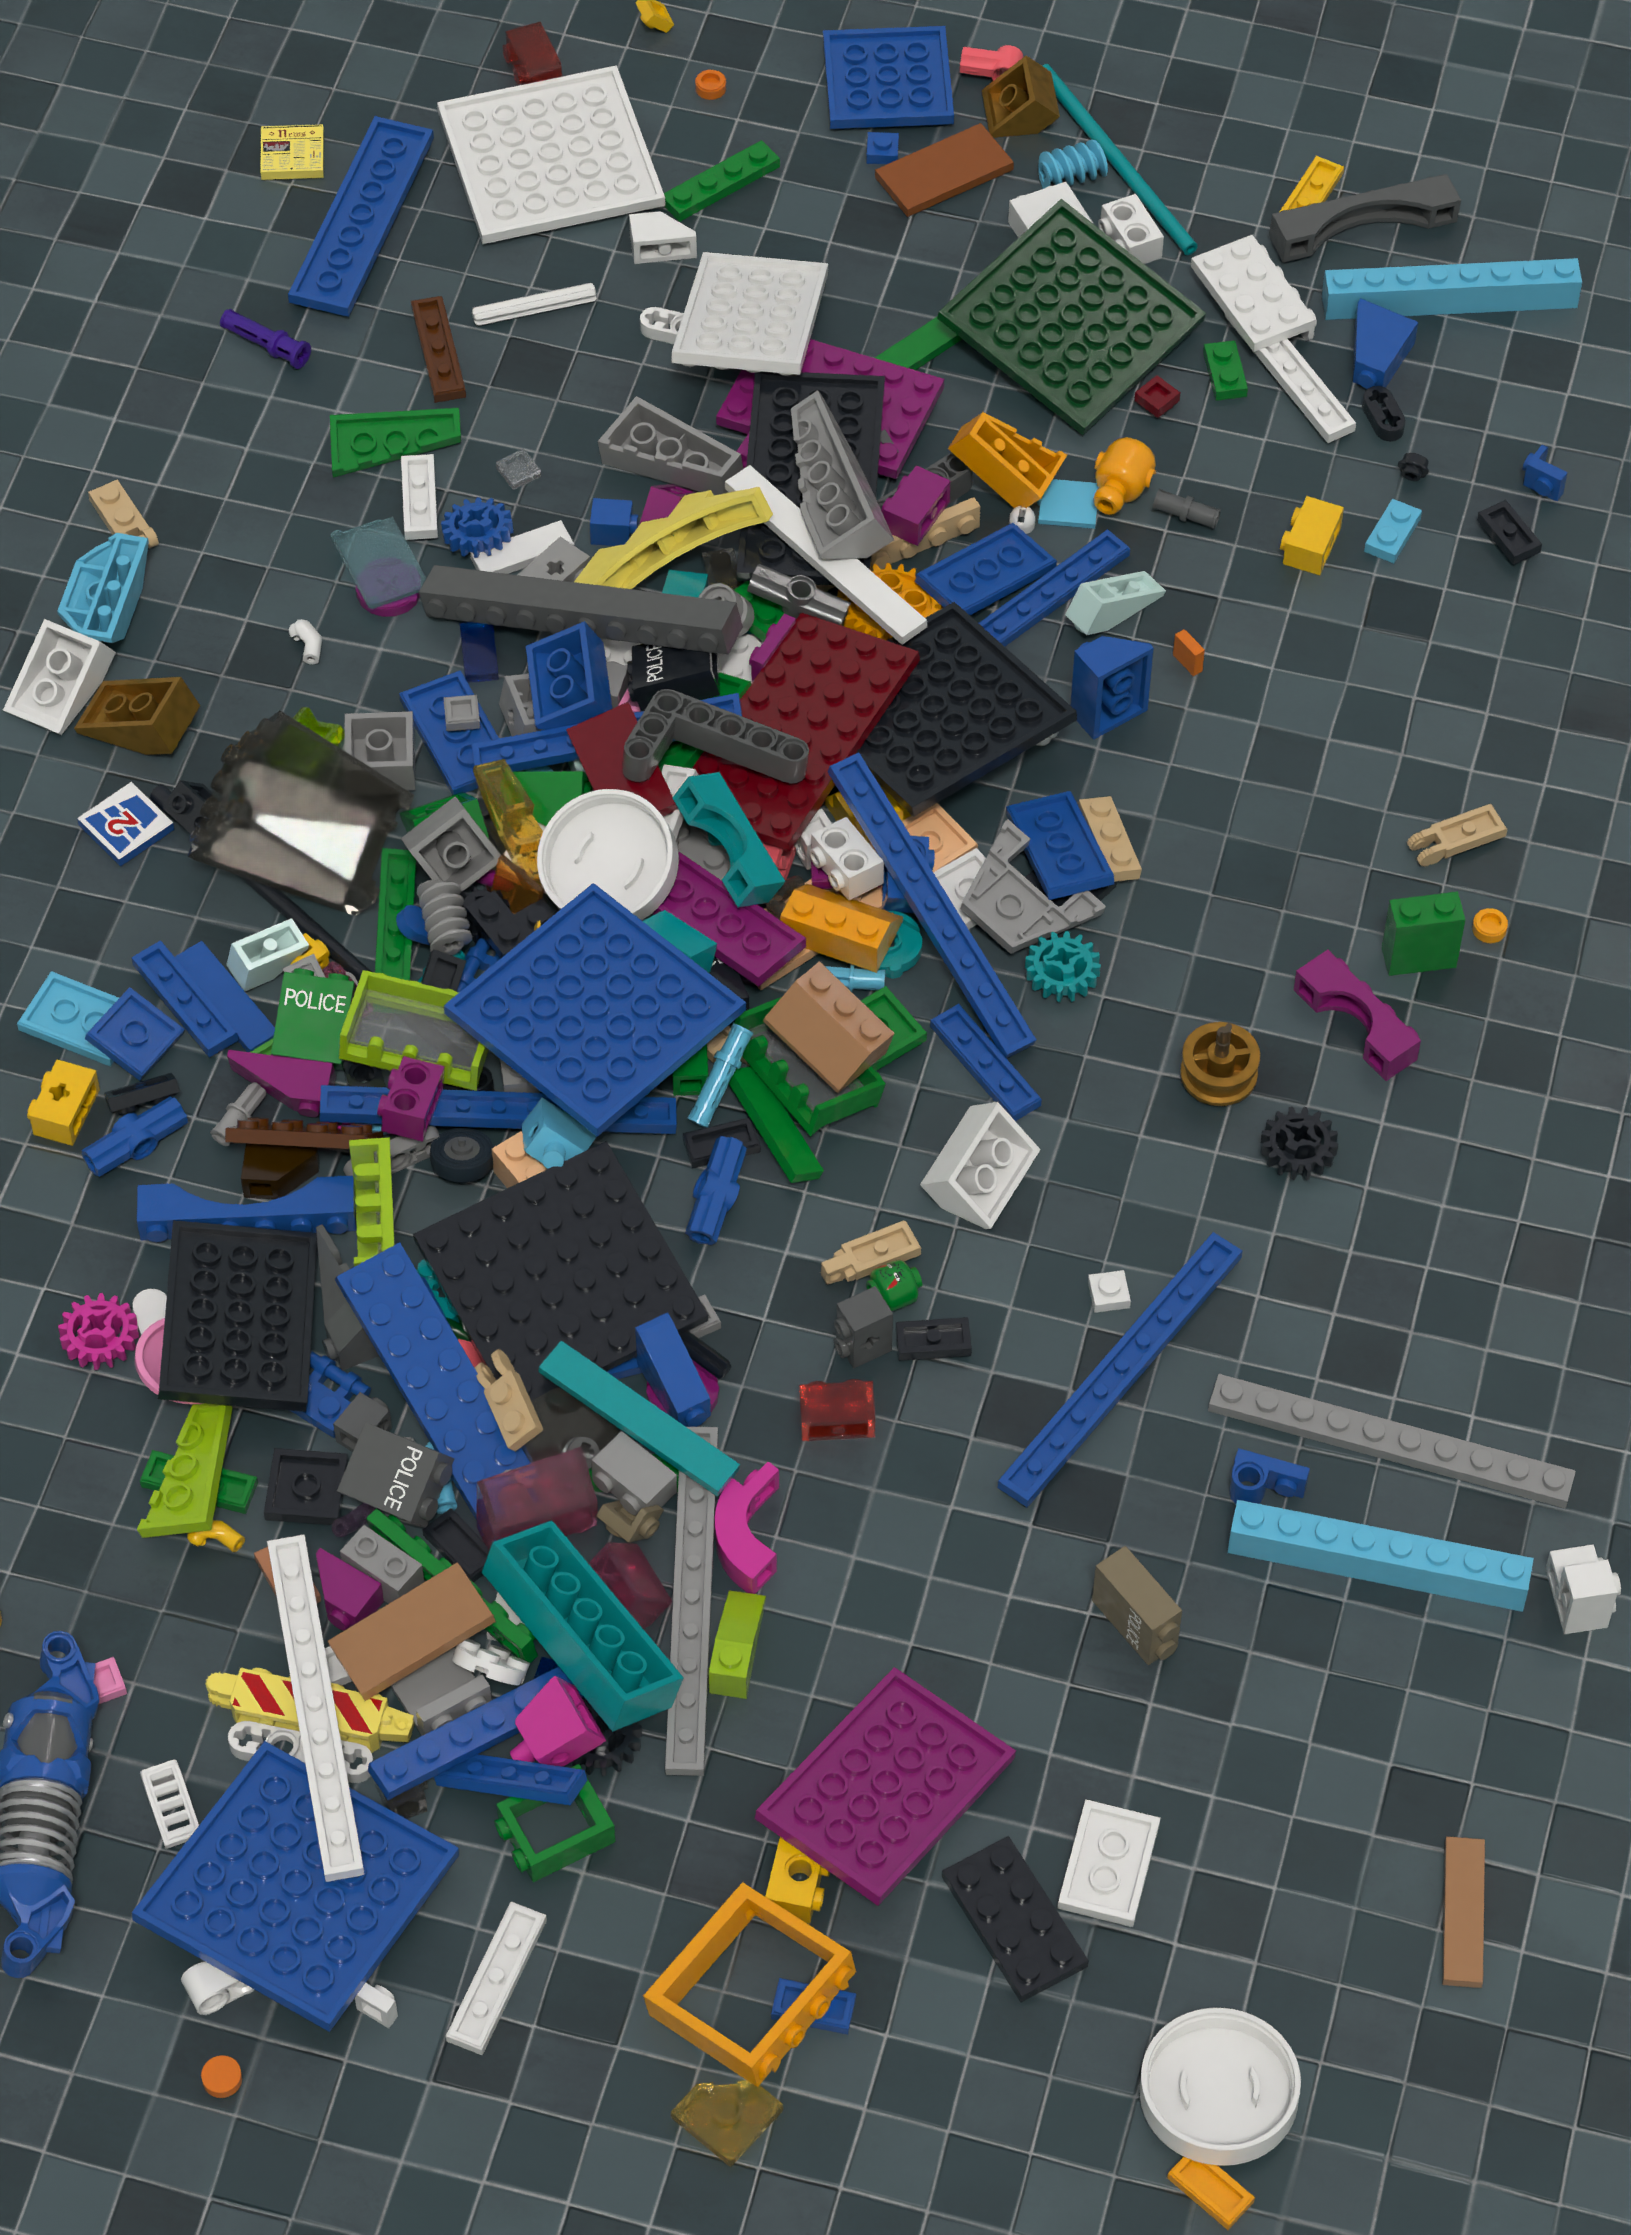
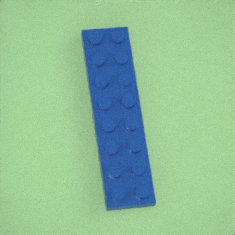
M374 116L288 293L289 303L349 317L434 139L432 129Z
M397 1243L336 1276L335 1281L433 1448L440 1453L455 1458L452 1464L451 1478L483 1533L547 1498L549 1493L546 1488H521L515 1495H506L502 1492V1487L511 1488L517 1484L514 1478L501 1477L505 1470H515L521 1477L540 1478L522 1448L515 1452L507 1447L485 1397L484 1387L477 1380L476 1375L478 1373L401 1243Z

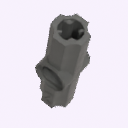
M761 564L757 565L747 589L748 592L781 605L785 614L796 619L801 613L841 626L851 605L848 601L817 589L814 581L807 576L796 575L789 577Z

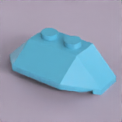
M115 533L108 538L107 542L96 546L76 560L57 610L58 615L73 631L95 640L109 643L125 638L143 589L149 544L148 538Z

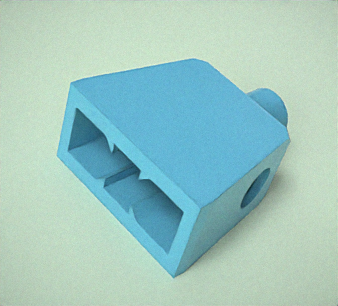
M543 1097L522 1123L525 1152L543 1163L547 1169L553 1166L562 1167L564 1161L588 1150L597 1137L572 1116Z

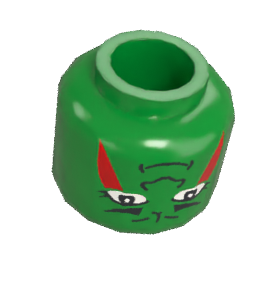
M895 1260L873 1269L870 1274V1280L866 1282V1288L868 1290L876 1286L893 1312L915 1303L918 1299V1288L922 1287L923 1284L916 1267L910 1268L904 1261Z

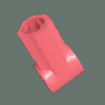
M1011 45L1002 46L997 51L963 47L960 73L992 77L994 81L1024 56L1020 49Z

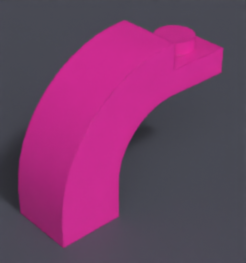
M767 1462L759 1471L757 1469L753 1470L747 1476L743 1485L732 1478L722 1491L715 1511V1545L719 1561L732 1581L745 1592L756 1594L777 1572V1554L756 1539L748 1527V1523L755 1512L779 1489V1469L770 1462Z

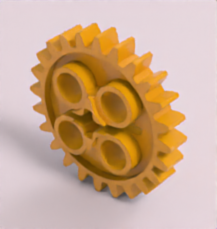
M886 563L885 569H880L877 564H873L872 572L924 618L944 608L915 582V568L905 572L903 564H900L897 570L892 569L890 563ZM838 589L837 597L851 603L844 620V627L883 640L893 637Z

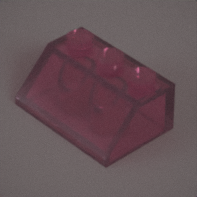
M581 1447L477 1481V1529L489 1551L494 1541L551 1520L565 1536L573 1533H582L591 1527L597 1526L598 1502Z

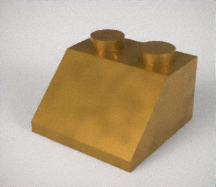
M1027 55L982 89L989 133L994 138L1038 134L1060 117L1051 71Z

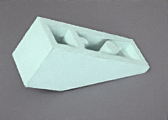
M1145 571L1081 583L1065 616L1074 623L1077 630L1086 635L1108 631L1163 597L1166 590Z

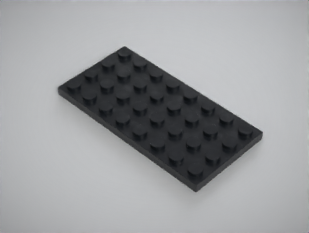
M760 371L755 373L746 467L751 465L800 508L803 498L802 492L798 487L800 468L796 465L795 454L798 453V447L793 436L791 408L818 390L851 447L876 498L885 376L809 372L785 376L774 372ZM764 523L744 527L740 530L737 581H751L757 565L761 564L789 577L796 575L807 576L816 585H833ZM872 555L868 558H857L871 570Z

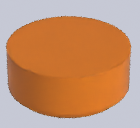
M717 70L702 71L695 79L696 93L701 98L707 100L722 97L726 92L725 76Z
M224 2055L216 2056L208 2060L203 2066L201 2072L203 2086L211 2096L226 2098L235 2094L240 2088L242 2073L239 2064L233 2058Z

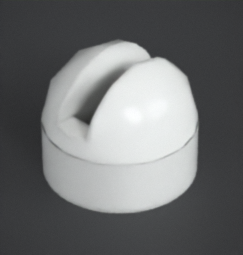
M1015 507L1010 513L1009 524L1014 523L1028 534L1035 528V514L1030 507ZM1019 517H1025L1024 523L1018 522Z

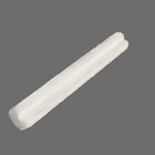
M586 283L477 306L472 309V316L475 325L481 326L594 302L596 300V290L593 283Z

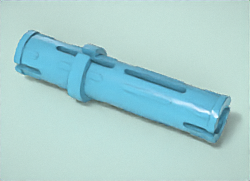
M733 1023L721 1050L717 1051L714 1056L716 1061L694 1107L687 1117L688 1120L701 1127H709L713 1114L728 1087L735 1070L740 1069L742 1065L740 1060L754 1034L753 1032Z

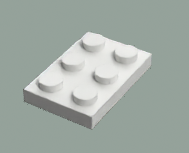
M1085 1799L1057 1909L1133 1927L1160 1825V1818Z

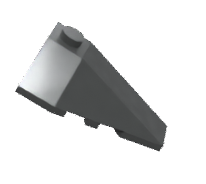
M322 1224L316 1227L324 1323L327 1339L322 1340L326 1355L330 1359H336L340 1369L346 1370L378 1357L379 1354L335 1281L336 1276L350 1268L347 1263L342 1264L339 1251Z

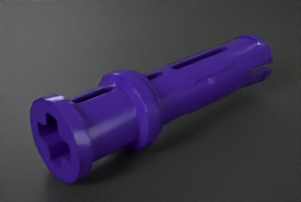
M232 309L225 310L221 316L220 326L222 328L228 329L266 348L271 357H280L290 362V365L295 369L302 368L310 357L311 345L306 341L299 342L289 337V334L284 330L273 331L256 321L236 313Z

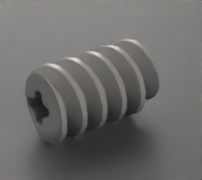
M434 879L421 883L417 888L419 905L422 908V918L425 921V930L428 933L427 939L430 943V952L435 949L449 955H455L463 946L472 941V933L468 931L470 924L465 919L467 911L462 907L464 899L459 895L461 893V886L458 883Z

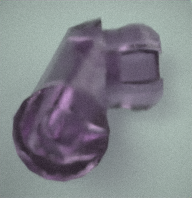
M366 1503L361 1504L348 1514L333 1521L332 1532L337 1537H345L359 1530L363 1525H368L366 1518L376 1507Z

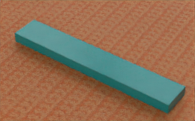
M563 1341L558 1343L539 1366L538 1372L717 1497L739 1471L740 1464Z

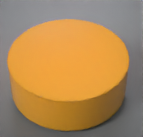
M1486 908L1480 910L1473 920L1472 931L1474 936L1485 943L1501 941L1507 932V917L1497 909Z

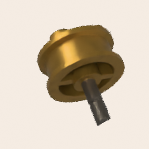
M1213 1022L1198 1027L1187 1037L1183 1046L1180 1075L1185 1089L1197 1101L1214 1106H1227L1244 1100L1251 1094L1257 1083L1260 1063L1259 1046L1248 1031L1232 1023Z

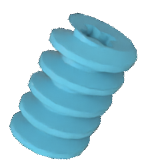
M1093 139L1087 141L1086 145L1079 142L1074 147L1070 145L1065 146L1063 150L1056 148L1051 153L1044 151L1040 154L1038 160L1039 179L1043 189L1051 186L1050 182H1053L1054 185L1062 183V179H1065V182L1070 187L1074 184V176L1077 177L1079 183H1084L1085 173H1088L1092 181L1096 180L1097 170L1100 171L1102 177H1106L1108 173V164L1103 149Z

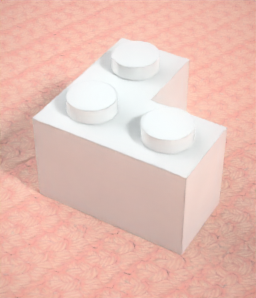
M1594 1544L1550 1551L1545 1569L1563 1633L1570 1634L1608 1628L1611 1614L1616 1611V1597L1621 1594L1619 1576L1616 1572L1612 1573L1608 1559L1597 1558Z

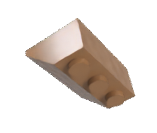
M820 961L792 984L763 1020L775 1034L837 1093L886 1054L895 1034Z

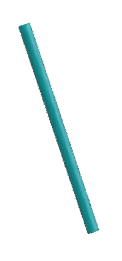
M1049 64L1042 65L1052 73L1055 94L1059 102L1086 135L1100 144L1109 163L1185 255L1194 253L1198 245L1052 67Z

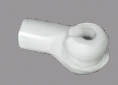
M297 620L290 625L289 635L294 637L295 641L302 640L305 643L303 661L310 665L317 664L320 659L322 636L309 621Z

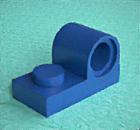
M1238 1448L1232 1469L1229 1495L1235 1504L1237 1500L1260 1504L1264 1498L1266 1488L1274 1490L1285 1497L1296 1496L1303 1498L1307 1488L1310 1468ZM1248 1481L1255 1485L1245 1486L1241 1482Z

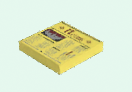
M323 124L261 126V180L324 178Z

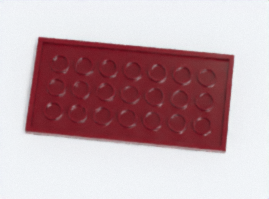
M801 613L796 619L794 626L765 667L758 673L740 701L743 717L806 742L809 747V756L805 778L798 783L783 782L706 751L702 753L692 769H696L698 775L720 772L761 842L791 851L835 786V783L828 774L829 767L854 755L861 748L866 738L870 735L919 663V651Z

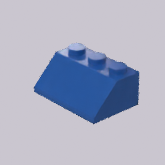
M585 621L526 646L535 726L538 729L546 730L578 724L612 709L604 642Z
M1101 636L1092 642L1082 644L1074 651L1071 706L1077 712V722L1093 740L1148 710L1154 650L1150 643Z

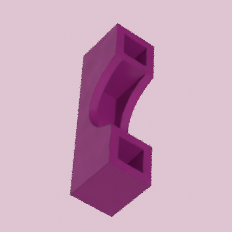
M1327 949L1296 970L1294 991L1316 1013L1337 1010L1351 1014L1361 1021L1368 1032L1363 1059L1385 1081L1418 1060L1421 1040L1417 1032L1412 1027L1406 1026L1396 1016L1390 1005L1382 1003L1373 994L1370 986L1365 981H1360L1341 958H1336Z

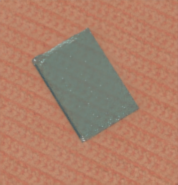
M393 517L384 520L378 519L344 532L335 530L330 534V538L370 609L419 593L427 579Z

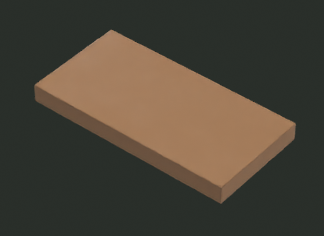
M457 1562L328 1640V1643L360 1695L366 1701L496 1621Z

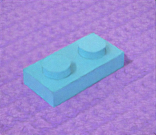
M1392 499L1366 541L1364 552L1394 564L1421 520L1422 510Z

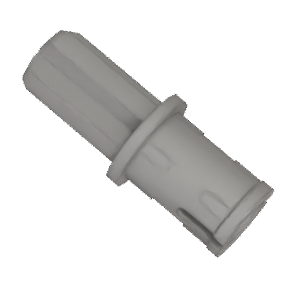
M255 1082L248 1085L235 1103L228 1104L224 1117L210 1132L212 1138L223 1146H229L231 1142H225L226 1128L236 1126L237 1120H247V1118L251 1117V1114L265 1098V1089Z

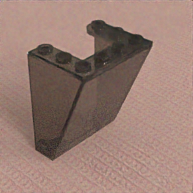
M279 710L269 719L263 718L255 730L245 732L238 743L235 745L230 744L222 754L221 761L224 764L211 782L210 787L213 789L211 797L205 801L200 810V815L203 817L190 836L189 841L192 845L188 857L357 916L376 902L380 889L375 886L376 881L371 879L387 834L397 827L398 822L395 821L397 811L401 808L407 811L412 804L414 794Z

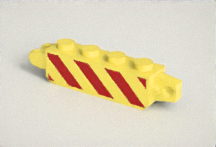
M240 1668L238 1675L215 1672L214 1674L211 1673L208 1679H206L205 1684L209 1693V1701L212 1702V1705H220L222 1708L231 1709L236 1723L252 1721L300 1731L290 1676L274 1675L263 1668H253L252 1670ZM331 1683L341 1740L364 1745L371 1753L380 1749L382 1741L409 1742L414 1729V1715L389 1707L388 1699L382 1697L379 1693L364 1701L359 1692L347 1690L339 1684Z

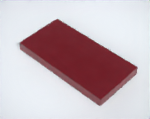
M629 702L566 729L594 791L618 789L632 792L650 802L662 816H666L678 809L659 766L656 767L649 779L641 782L631 781L623 774L624 745L638 722Z

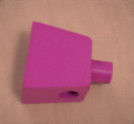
M554 1676L516 1717L515 1724L524 1740L510 1751V1755L513 1760L526 1762L537 1760L541 1764L564 1767L601 1745L606 1739L576 1687Z

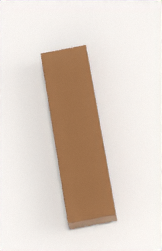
M1446 1836L1442 1985L1482 1988L1485 1839Z

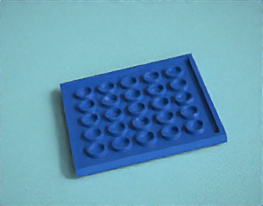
M594 883L444 1005L445 1015L597 1137L746 1011V1002Z
M264 1741L132 1911V1920L330 2032L458 1858L459 1848L349 1788L364 1875L326 1882L306 1765L299 1759Z

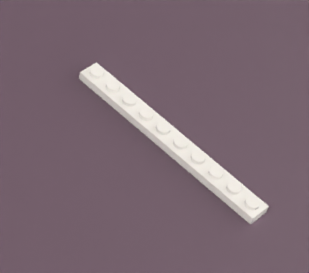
M305 1535L267 1541L325 1881L329 1882L364 1875V1868Z

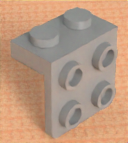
M455 1648L448 1650L391 1685L393 1692L406 1712L414 1715V1725L422 1736L492 1701L490 1685L483 1674L475 1678L471 1671L452 1661Z

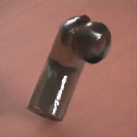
M798 875L786 879L774 897L766 903L767 912L780 920V915L786 906L785 901L791 896L794 889L805 885L804 880Z

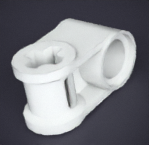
M201 1962L190 1967L181 1977L183 1986L197 2012L201 2015L216 2012L224 2005L254 1991L253 1988L207 1962Z

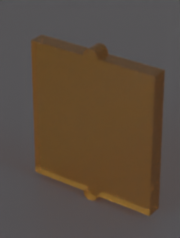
M504 854L498 857L491 892L501 890L503 899H508L510 910L513 914L542 899L544 888L528 876L524 869H520Z

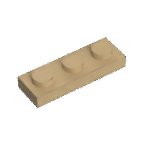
M1112 797L1080 799L1078 806L1114 874V882L1140 879L1142 868Z

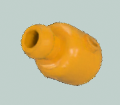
M1119 438L1110 444L1106 452L1101 451L1095 463V478L1098 489L1093 499L1096 508L1100 512L1108 515L1116 514L1122 509L1124 503L1134 501L1143 493L1145 487H1150L1153 474H1156V462L1153 452L1147 445L1137 439Z

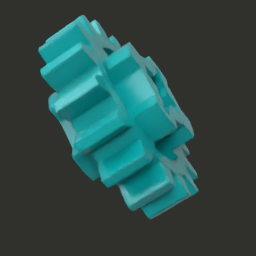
M1065 931L1063 937L1059 938L1055 932H1051V939L1048 941L1042 936L1039 937L1038 946L1031 945L1029 947V956H1026L1025 959L1026 979L1032 981V989L1036 991L1042 988L1044 998L1049 997L1051 993L1055 994L1057 1002L1062 1000L1063 995H1067L1071 1001H1075V993L1077 992L1084 997L1087 996L1088 987L1095 988L1097 977H1100L1099 952H1093L1094 944L1092 942L1082 944L1083 936L1080 934L1075 939H1071L1069 931Z

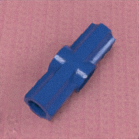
M170 1096L140 1115L129 1113L121 1117L114 1124L112 1132L81 1150L82 1157L90 1171L95 1176L100 1177L130 1158L141 1160L150 1155L155 1150L159 1140L188 1123L187 1115L177 1099Z
M720 1136L715 1140L707 1168L701 1173L694 1186L693 1197L696 1201L685 1233L689 1236L690 1240L696 1243L713 1245L717 1242L726 1212L731 1209L737 1199L740 1185L736 1181L747 1148L743 1145L742 1141L736 1138Z

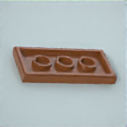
M979 123L875 169V178L904 214L909 217L1014 170V162L987 129Z

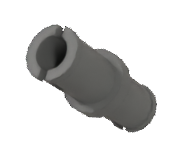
M1160 488L1152 507L1155 510L1158 509L1180 517V521L1187 522V520L1211 527V529L1216 528L1221 514V509L1196 502L1194 497L1188 495L1184 498L1163 491Z

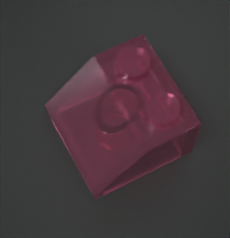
M608 1542L588 1563L643 1629L650 1626L672 1603L671 1598L637 1544Z

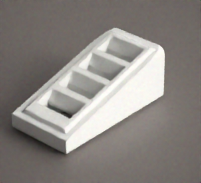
M170 1760L142 1770L140 1772L142 1783L165 1849L187 1842L199 1824L177 1760ZM176 1791L179 1792V1795L167 1798L159 1802L157 1800V1798L171 1794ZM181 1806L184 1807V1810L163 1817L162 1813ZM188 1820L190 1823L168 1832V1826Z

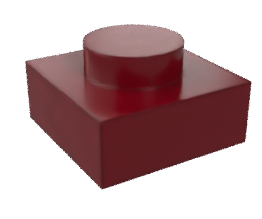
M1156 375L1135 392L1134 401L1159 418L1180 401L1181 392Z

